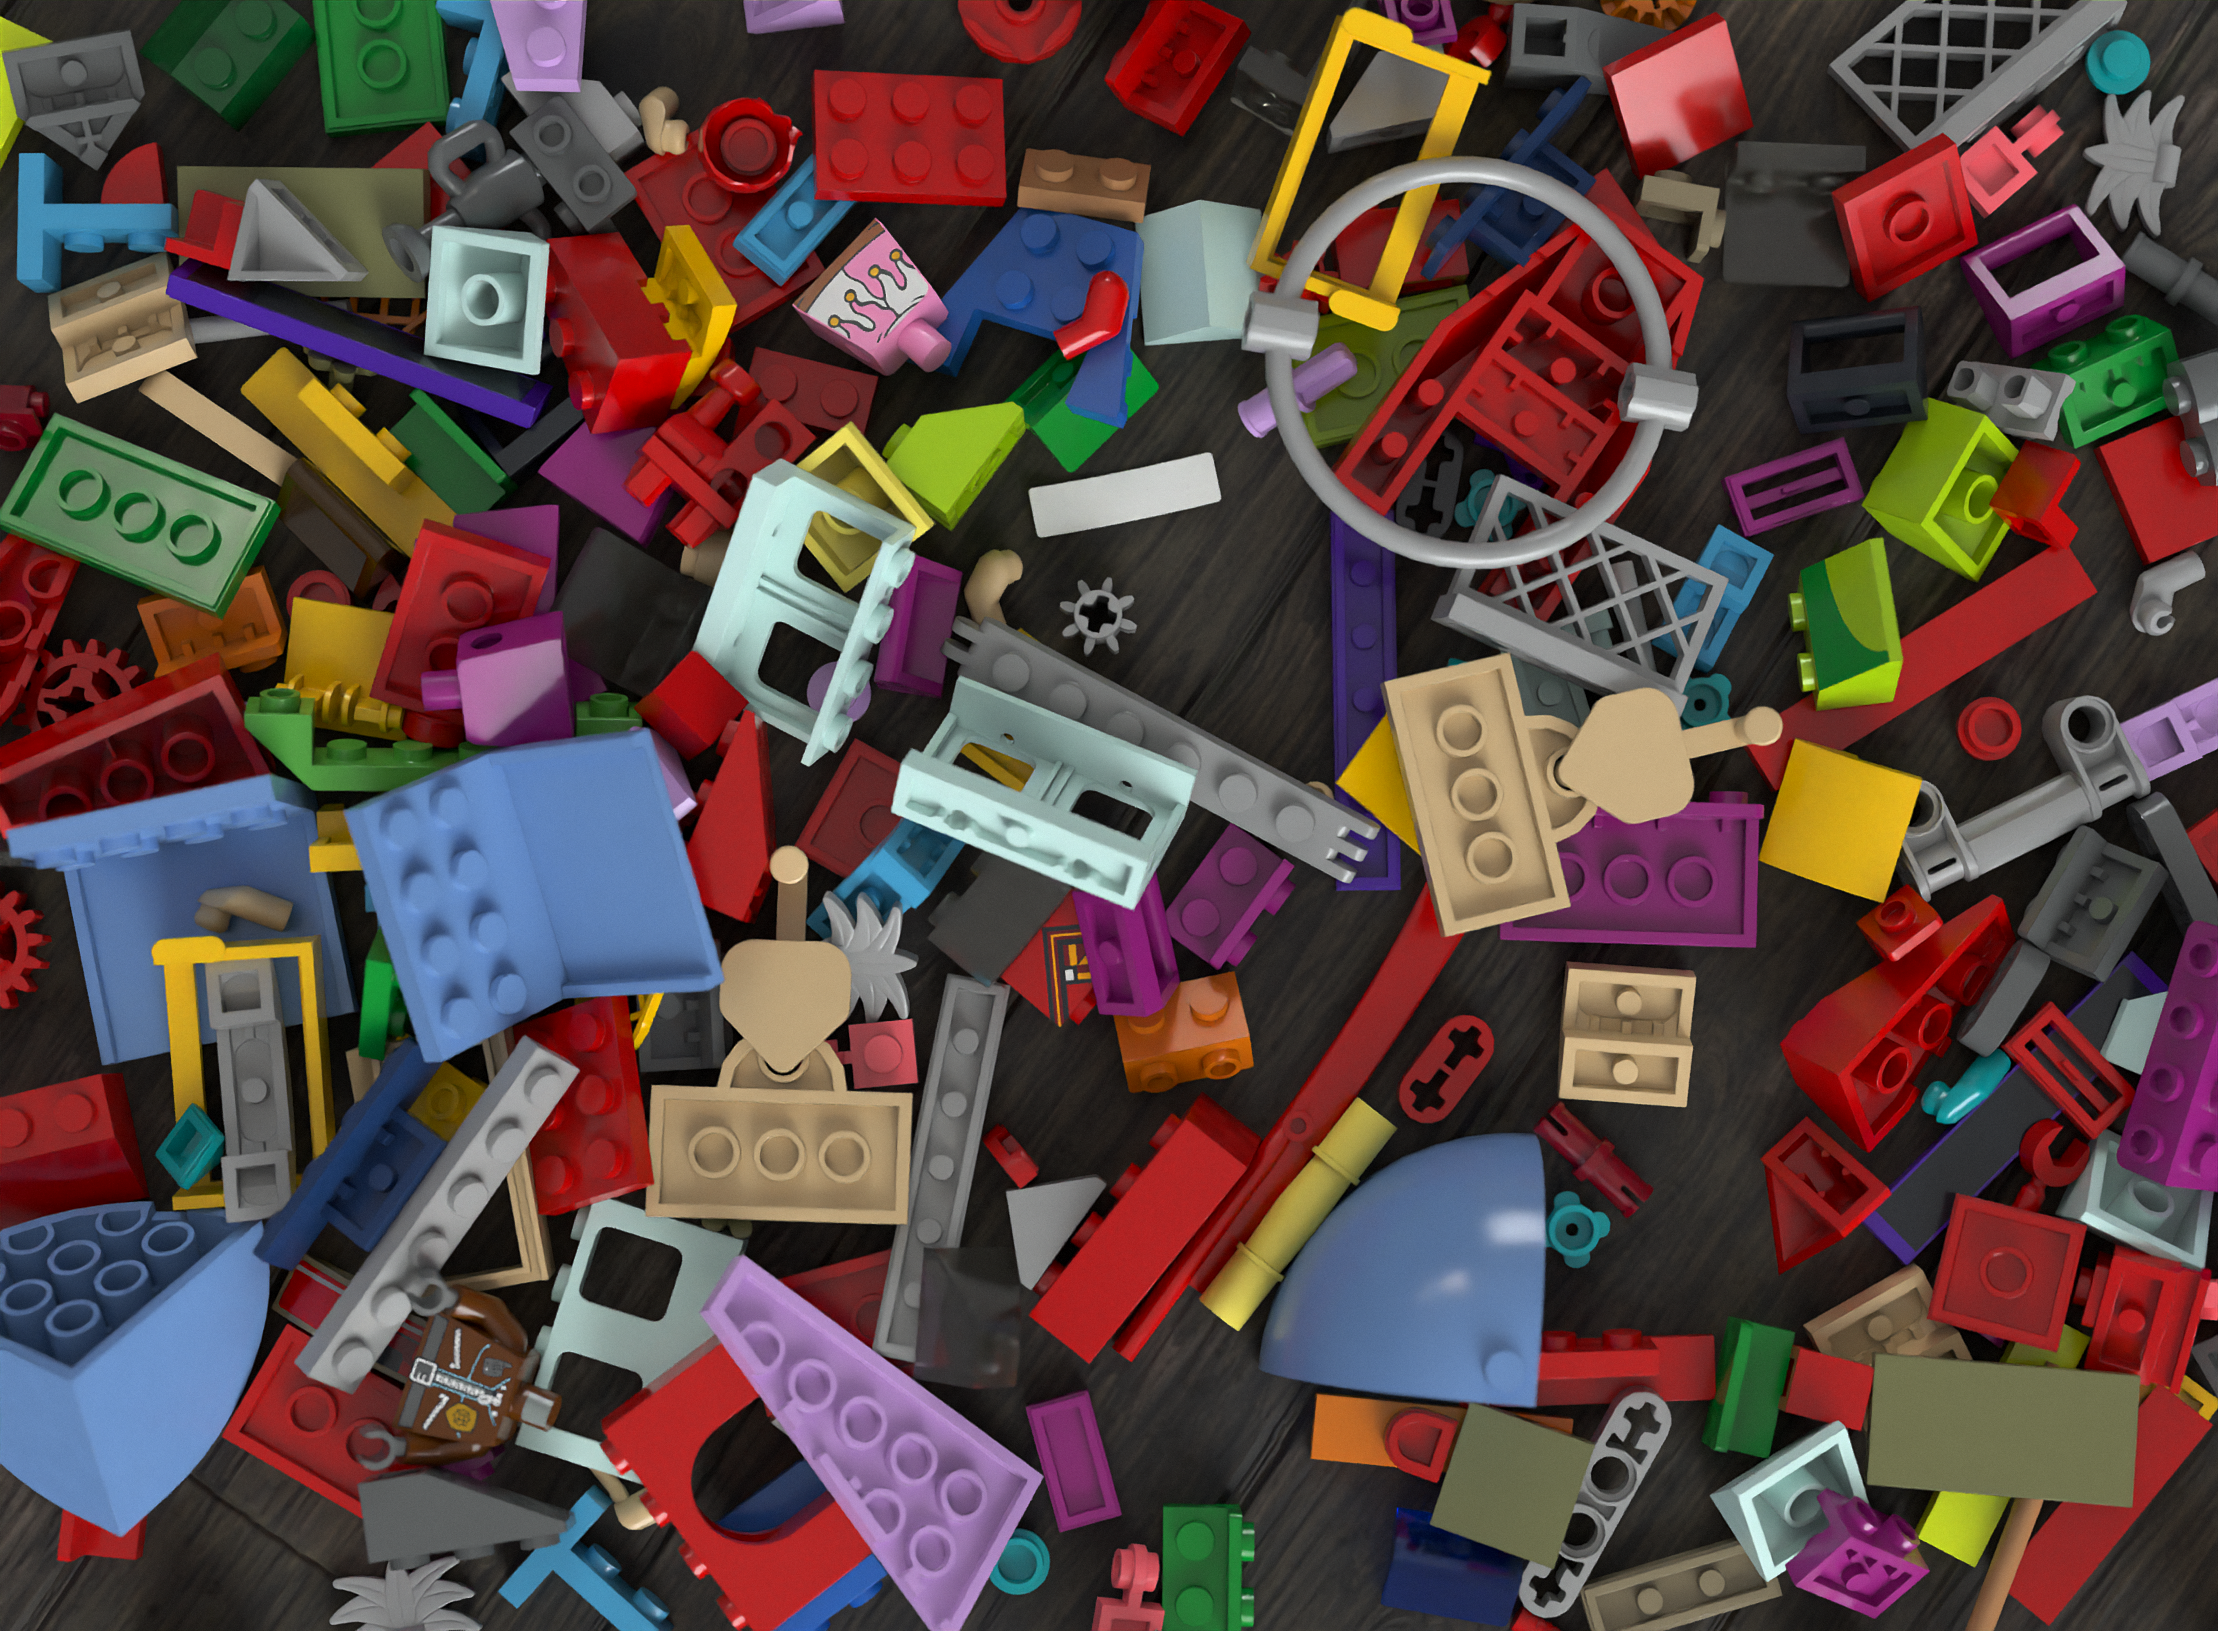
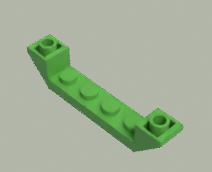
M287 688L267 689L260 692V697H249L244 714L245 728L311 790L392 791L489 748L498 747L475 745L466 741L459 744V749H432L431 743L402 740L395 742L393 748H367L366 742L356 739H337L328 742L327 747H315V698H300L299 691ZM598 693L591 695L589 702L576 701L575 737L623 732L630 730L633 726L642 727V717L634 709L638 702H628L627 696L617 693Z

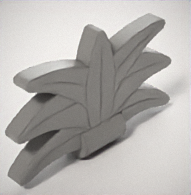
M2150 90L2144 91L2131 104L2123 118L2119 112L2116 95L2109 94L2104 100L2102 117L2105 144L2088 147L2082 153L2086 160L2102 168L2089 191L2084 214L2086 217L2092 216L2101 202L2107 197L2114 225L2119 232H2123L2128 226L2130 211L2135 201L2144 228L2152 238H2157L2161 232L2159 219L2160 197L2164 188L2175 187L2181 148L2172 145V131L2176 116L2183 105L2185 97L2179 95L2167 103L2150 124Z
M826 891L823 903L830 918L832 935L822 940V942L838 947L846 955L852 972L850 1013L847 1019L854 1010L859 996L864 1005L866 1023L878 1021L887 998L893 1004L899 1017L903 1020L907 1019L910 1012V1003L907 988L900 972L916 967L918 955L896 948L903 922L902 903L900 901L894 902L889 917L884 922L870 897L866 893L860 892L856 901V924L845 904L834 893Z
M455 1555L432 1561L412 1573H409L408 1569L392 1571L388 1561L386 1578L360 1575L338 1578L333 1581V1587L354 1592L359 1596L347 1602L333 1614L329 1620L332 1625L347 1622L366 1623L356 1631H479L483 1627L482 1623L474 1617L458 1610L443 1607L450 1602L470 1598L476 1594V1590L466 1584L448 1579H440L446 1571L461 1561L456 1560Z

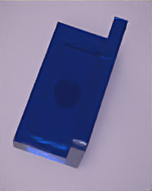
M1397 1507L1392 1528L1390 1565L1382 1588L1381 1604L1388 1607L1494 1626H1506L1522 1584L1523 1558L1430 1525L1433 1513Z

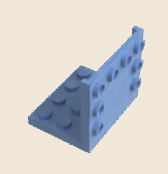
M649 728L489 748L344 811L425 1062H442L564 998L707 991L725 981Z
M269 774L6 831L11 857L35 860L37 869L55 867L58 872L64 871L102 1065H112L170 1052L164 965H154L151 954L153 945L165 938L217 936L226 942L305 937L321 934L327 1018L360 1011L332 872H310L309 846L318 838L316 812L319 808L315 790H311L307 785ZM245 885L293 902V907L282 932L232 915L229 920L228 929L220 934L196 925L194 916L201 905L197 900L208 889ZM298 956L273 958L285 1027L303 1024ZM195 963L202 1045L217 1042L216 1030L210 1028L205 963Z

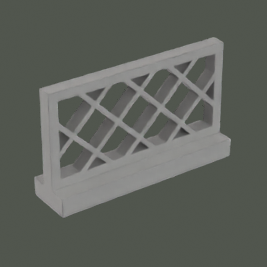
M1907 0L1829 64L1828 73L1905 153L1944 133L1956 143L1960 157L1994 126L1999 127L2083 57L2098 37L2107 32L2114 31L2120 22L2127 1L2079 0L2068 10L2040 9L2041 0H2032L2031 8L1995 7V0H1986V6L1952 5L1950 0H1941V4H1930L1933 0ZM1912 17L1940 18L1938 46L1902 44L1903 25ZM1949 19L1985 20L1984 48L1947 46ZM1994 21L2030 22L2029 42L2020 50L1993 48ZM2040 23H2051L2039 33ZM1894 33L1893 44L1882 43ZM1865 56L1892 57L1891 85L1865 84L1851 68ZM1901 58L1938 60L1936 88L1899 86ZM1946 60L1983 62L1982 82L1973 89L1945 88ZM1992 62L2003 63L1991 73ZM1880 99H1890V107L1888 108ZM1898 100L1935 101L1934 121L1915 136L1897 118ZM1944 102H1956L1943 113Z
M1502 474L1496 475L1468 543H1487L1490 534L1494 542L1506 540L1498 519L1506 495L1526 503L1532 516L1536 530L1522 536L1536 533L1559 522L1556 521L1548 525L1543 512L1562 520L1578 509ZM1604 521L1595 530L1586 535L1593 556L1564 567L1557 551L1547 556L1552 573L1525 584L1522 582L1516 565L1504 567L1512 589L1493 597L1469 588L1476 569L1457 568L1447 594L1439 597L1431 620L1504 653L1510 652V655L1602 697L1639 688L1657 689L1673 701L1680 719L1688 697L1682 693L1729 578ZM1601 538L1618 546L1605 551ZM1625 551H1631L1641 556L1650 582L1621 593L1608 558ZM1597 564L1609 599L1580 610L1567 575ZM1658 564L1674 572L1662 576ZM1682 577H1687L1707 586L1697 611L1678 619L1665 584ZM1556 580L1569 615L1546 623L1536 618L1526 592ZM1654 590L1666 624L1637 636L1625 601ZM1515 597L1520 610L1502 602ZM1613 606L1626 641L1604 649L1593 644L1584 618ZM1572 623L1577 636L1560 628ZM1691 623L1685 638L1681 627ZM1668 632L1678 654L1669 678L1650 669L1641 646L1642 643ZM1629 649L1633 661L1617 655V653Z

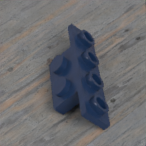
M1582 75L1568 92L1560 86L1556 87L1535 115L1541 121L1532 134H1529L1523 128L1520 129L1505 147L1499 159L1527 166L1547 174L1586 197L1597 180L1549 142L1576 112L1592 82ZM1474 183L1462 199V203L1468 207L1457 221L1449 214L1446 215L1426 240L1424 246L1431 250L1432 253L1420 274L1431 281L1467 238L1510 271L1518 264L1524 267L1531 259L1529 256L1544 246L1568 217L1544 202L1521 192L1496 185Z
M407 1037L400 1047L394 1049L385 1058L378 1078L362 1100L355 1103L346 1112L341 1122V1129L323 1154L316 1157L307 1166L302 1176V1183L284 1208L277 1211L266 1223L263 1229V1237L253 1249V1254L262 1262L293 1271L328 1222L333 1224L363 1250L369 1252L374 1250L449 1143L409 1111L444 1061L425 1062L419 1042L413 1037Z

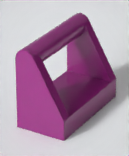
M2074 203L1971 252L1959 260L1961 269L1998 343L2011 359L2124 305L2126 266L2081 209ZM2068 233L2083 263L2011 298L2008 297L1989 272Z
M915 555L914 563L907 578L899 588L894 587L887 605L894 609V615L887 632L880 641L874 681L880 689L942 699L949 657L945 656L940 649L946 638L952 639L953 630L951 626L956 618L963 577L961 571Z
M1156 870L1134 910L1080 888L1073 890V900L1099 1014L1147 1017L1164 1008L1181 980Z

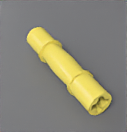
M1356 1097L1318 1147L1315 1145L1311 1151L1316 1155L1277 1198L1247 1243L1243 1244L1239 1241L1236 1245L1238 1248L1199 1297V1300L1219 1318L1239 1331L1278 1281H1283L1285 1278L1281 1274L1283 1269L1303 1248L1330 1214L1351 1182L1356 1186L1360 1183L1359 1177L1398 1128L1360 1098Z

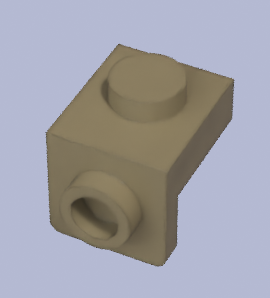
M1660 170L1656 171L1654 176L1645 175L1635 190L1633 207L1640 216L1692 225L1687 261L1700 263L1708 253L1709 247L1718 248L1721 243L1726 222V210L1717 209L1720 189L1692 184L1691 176L1677 171Z

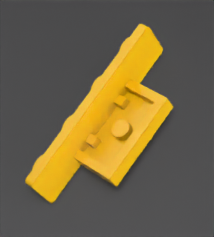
M280 348L242 386V394L410 558H412L415 538L419 536L424 518L453 527L454 515L456 513L404 463L412 453L385 427L375 435L359 419L367 409L339 382L329 390L287 348Z

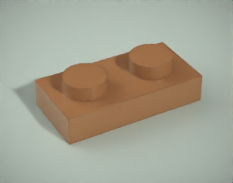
M1026 148L1019 183L1017 206L1143 223L1151 165L1132 163L1122 158L1103 159L1073 155L1056 149L1043 151Z

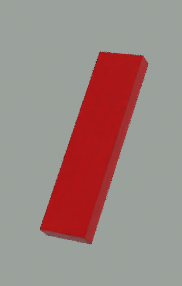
M2156 1384L2138 1407L2132 1507L2061 1501L2027 1543L2008 1593L2050 1626L2213 1424L2175 1394L2169 1392L2165 1386Z

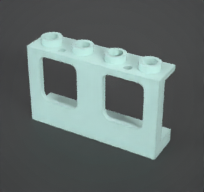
M780 458L752 477L692 651H697L750 702L743 709L744 711L746 709L754 712L763 721L808 743L801 763L810 767L829 750L837 752L848 737L853 719L847 716V712L852 699L860 696L871 677L873 664L868 662L867 659L873 643L877 644L883 638L891 624L894 609L887 605L894 587L899 588L903 584L914 563L915 553L910 551L909 547L917 527ZM816 511L826 512L883 541L860 604L805 577L798 569V557ZM776 622H784L842 652L820 712L769 687L759 678L758 669Z
M960 675L956 681L950 711L923 753L911 749L902 762L891 812L1134 910L1185 817L1198 770ZM1004 733L1010 734L1014 740L1006 738ZM969 743H977L1031 765L1034 771L1022 791L1018 792L956 767L952 763L963 746ZM1122 781L1129 782L1132 787L1125 786ZM1093 790L1145 810L1153 819L1140 841L1070 812L1084 791Z
M614 1198L579 1208L572 1228L571 1239L578 1240L580 1243L573 1265L563 1263L554 1284L551 1300L559 1302L560 1306L553 1328L543 1325L534 1347L540 1353L539 1365H541L534 1385L551 1391L562 1353L568 1351L634 1371L642 1378V1389L715 1335L699 1312L732 1258L745 1254L750 1237L737 1239L733 1237L729 1230L713 1232L705 1229L703 1226L678 1218L645 1216L646 1208ZM613 1227L673 1246L681 1252L683 1258L667 1312L661 1320L651 1321L590 1302L582 1296L583 1287L602 1228ZM518 1422L517 1426L521 1428L516 1445L642 1484L632 1469L623 1476L615 1469L599 1446L601 1442L551 1427L546 1432Z

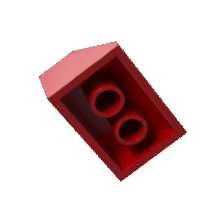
M123 1073L98 1074L0 1097V1231L37 1218L74 1209L126 1203L150 1197Z

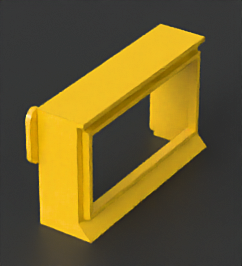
M1352 8L1343 17L1337 15L1247 257L1246 263L1249 268L1280 279L1282 271L1288 262L1286 259L1275 256L1274 253L1353 39L1449 74L1417 161L1452 155L1479 82L1487 84L1491 72L1412 43V32L1407 26L1363 9ZM1440 184L1425 185L1405 191L1368 289L1316 270H1312L1304 288L1329 297V307L1336 315L1380 331L1391 330L1396 325L1401 310L1395 304Z
M321 934L305 937L226 942L217 936L165 938L157 941L152 947L151 954L154 965H164L176 1124L192 1103L199 1105L207 1114L195 963L298 956L313 1160L322 1155L336 1136ZM211 1170L190 1189L180 1188L172 1197L173 1210L225 1207L223 1179L212 1180ZM296 1174V1190L302 1183L303 1174Z

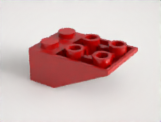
M745 709L740 722L730 719L723 731L716 755L723 757L724 761L715 782L705 779L695 798L697 806L691 810V815L698 817L699 820L690 842L683 840L693 877L697 883L702 905L741 921L755 924L774 879L770 872L769 862L772 854L778 848L767 724L754 712Z

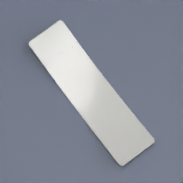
M1209 452L1143 468L1031 488L1028 492L1036 532L1039 537L1077 532L1149 518L1218 502L1221 499L1213 455Z

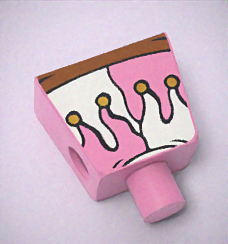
M876 218L792 304L804 322L817 336L885 376L894 374L908 358L925 372H932L944 363L951 351V343L936 330L947 318L948 310L929 282L884 225Z

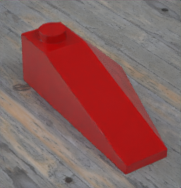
M11 533L0 543V727L16 710L81 563Z
M1992 894L1942 925V927L1897 961H1891L1888 958L1823 998L1802 1020H1799L1792 1026L1787 1036L1780 1043L1795 1083L1860 1149L1867 1153H1870L1910 1110L1921 1092L1920 1089L1912 1085L1931 1054L1940 1058L1944 1056L1953 1041L1947 1034L1957 1012L1962 1005L1972 1006L1977 1003L2015 943L2016 938L2003 899Z

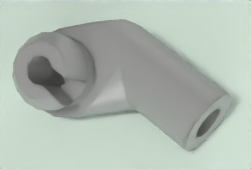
M2189 550L2143 572L2138 577L2129 610L2131 620L2136 629L2153 636H2159L2172 628L2175 618L2169 614L2173 610L2171 605L2174 592L2205 578L2203 563L2193 550Z

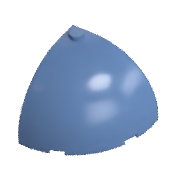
M1492 1133L1466 1136L1435 1144L1399 1158L1374 1172L1347 1192L1293 1258L1286 1270L1285 1278L1278 1287L1270 1307L1262 1337L1258 1368L1266 1373L1285 1378L1344 1388L1448 1400L1535 1407L1545 1264L1544 1172L1541 1148L1537 1136L1534 1133Z
M141 1201L74 1209L37 1218L1 1230L0 1464L54 1504L120 1537L167 1497L189 1475L215 1442L230 1418L252 1371L262 1339L269 1299V1264L262 1262L253 1254V1249L263 1237L264 1228L262 1221L258 1219L227 1223L226 1209L223 1208L187 1209L186 1212L156 1211L153 1201Z

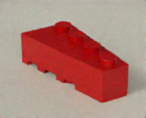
M219 651L1 746L0 832L4 839L7 838L6 831L269 774L277 776L275 761L269 749L245 728L244 714L246 704Z
M1203 1091L1181 1118L1171 1113L1148 1142L1156 1150L1144 1166L1140 1168L1132 1162L1109 1191L1117 1200L1103 1218L1093 1211L1070 1240L1071 1243L1078 1247L1074 1255L1065 1266L1055 1259L1032 1288V1291L1040 1296V1298L1029 1313V1316L1090 1364L1246 1171L1262 1138Z

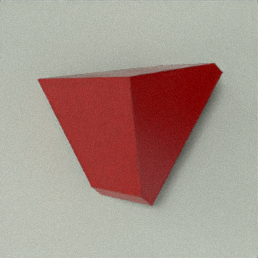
M1807 1116L1760 1159L1765 1168L1778 1274L1781 1275L1845 1238L1892 1194L1886 1185Z

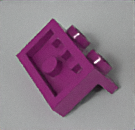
M1230 823L1165 913L1171 937L1215 970H1219L1226 960L1237 967L1259 937L1249 930L1263 909L1274 916L1295 888L1296 884L1287 878L1295 866L1285 858L1282 860L1235 824Z
M1825 1488L1816 1498L1831 1525L1823 1532L1811 1537L1806 1542L1804 1548L1785 1564L1795 1586L1874 1619L1930 1571L1917 1549V1546L1920 1545V1539L1905 1519L1897 1514L1886 1515L1871 1508L1859 1497L1853 1496L1850 1499L1828 1488Z

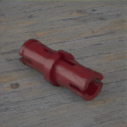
M1561 1100L1557 1101L1547 1111L1566 1129L1565 1132L1561 1133L1544 1116L1536 1122L1532 1130L1539 1134L1574 1166L1571 1173L1580 1182L1587 1178L1621 1211L1622 1216L1628 1218L1639 1207L1621 1190V1187L1623 1185L1626 1186L1643 1203L1650 1197L1654 1188L1647 1184L1612 1152L1615 1145L1606 1136L1599 1140L1565 1107L1564 1102Z

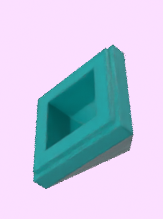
M192 1103L156 1151L155 1156L181 1188L188 1190L221 1163V1157L224 1155L225 1136L199 1105Z

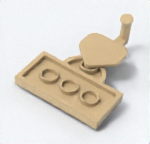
M1510 652L1385 681L1380 684L1441 937L1571 907L1556 842L1578 833L1594 816L1598 806L1628 824L1641 823L1676 814L1689 803L1694 790V778L1689 759L1753 743L1759 746L1769 745L1780 737L1783 729L1780 715L1774 709L1757 707L1752 709L1746 716L1682 731L1678 712L1673 701L1663 692L1653 688H1639L1599 699L1592 707L1580 729L1570 722L1551 715L1525 716ZM1564 754L1563 758L1556 762V760ZM1563 788H1570L1573 791H1568Z
M790 845L782 846L775 850L769 862L770 872L778 880L776 940L752 939L742 941L728 951L721 966L725 981L720 983V1010L723 1016L744 1038L735 1045L724 1060L717 1087L652 1085L649 1148L655 1185L647 1187L645 1216L908 1225L913 1094L848 1091L845 1068L830 1044L824 1040L847 1019L850 1013L851 966L846 955L833 944L820 941H806L808 860L804 852L799 848ZM802 1061L797 1071L785 1076L776 1075L773 1072H771L767 1067L768 1063L776 1072L781 1074H788L794 1071L798 1064Z

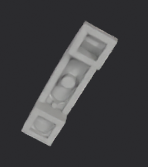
M273 958L205 963L210 1028L216 1030L227 1153V1156L221 1157L227 1223L271 1218L277 1211L284 1208L296 1191V1147L292 1085L283 1011Z

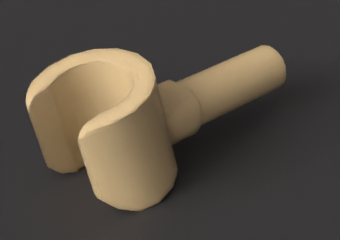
M589 1468L610 1494V1498L615 1503L616 1515L624 1527L642 1530L656 1523L638 1497L647 1490L646 1488L629 1495L625 1485L616 1476Z

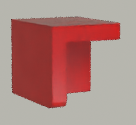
M197 190L194 194L184 238L166 237L163 250L230 270L245 201L208 190Z
M2026 440L1988 505L2015 534L2067 550L2079 528L2061 510L2058 504L2077 473L2081 462L2072 453Z
M691 651L657 687L634 706V709L687 761H690L707 749L724 731L729 720H734L750 702L697 651Z
M1793 1344L1782 1395H1780L1778 1408L1784 1412L1827 1423L1839 1420L1846 1428L1861 1431L1874 1378V1369L1866 1364L1830 1356L1811 1348Z
M63 1509L57 1560L72 1562L83 1555L129 1560L141 1558L144 1550L148 1514L120 1537Z

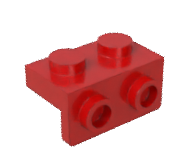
M1151 0L1146 8L1144 18L1126 45L1121 47L1114 55L1110 69L1105 75V82L1125 109L1183 137L1252 32L1244 20L1201 0Z

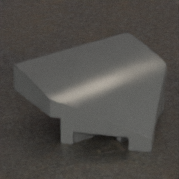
M130 29L2 51L17 117L25 121V125L35 131L37 130L79 157L84 163L98 170L133 113L137 111L141 104L140 101L145 95Z

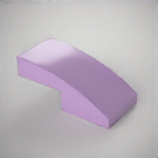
M2218 678L2120 724L2131 749L2141 761L2149 781L2202 758L2203 755L2218 749Z

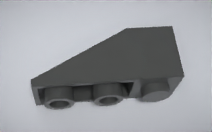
M1514 3L1505 26L1507 42L1504 46L1501 87L1554 91L1556 87L1560 86L1568 92L1583 75L1592 82L1587 93L1610 95L1602 68L1674 33V31L1579 7Z
M426 1466L375 1474L358 1483L369 1563L389 1560L390 1570L392 1571L427 1565L430 1563L429 1554L454 1550L456 1560H468L492 1555L495 1553V1543L520 1540L521 1550L553 1546L560 1543L559 1533L567 1532L576 1523L574 1512L440 1466Z

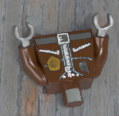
M433 1267L420 1269L417 1272L420 1279L428 1284L437 1285V1288L428 1297H418L414 1293L406 1292L413 1309L419 1314L429 1316L391 1426L402 1431L397 1437H392L382 1426L374 1423L366 1424L359 1430V1433L367 1438H383V1446L373 1456L357 1454L355 1455L356 1459L366 1468L372 1470L387 1467L394 1458H396L399 1464L445 1466L484 1457L492 1447L512 1439L518 1422L548 1432L560 1411L562 1395L532 1384L540 1361V1353L528 1345L527 1332L504 1301L458 1283L447 1287L438 1270Z

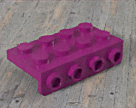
M1714 791L1709 792V803L1689 802L1676 814L1636 824L1624 823L1598 806L1594 816L1578 833L1556 842L1571 907L1500 923L1497 926V940L1756 948L1759 819L1764 818V805L1748 804L1747 792Z
M2194 921L2189 925L2116 1158L2122 1168L2164 1186L2218 1192V925L2204 921Z

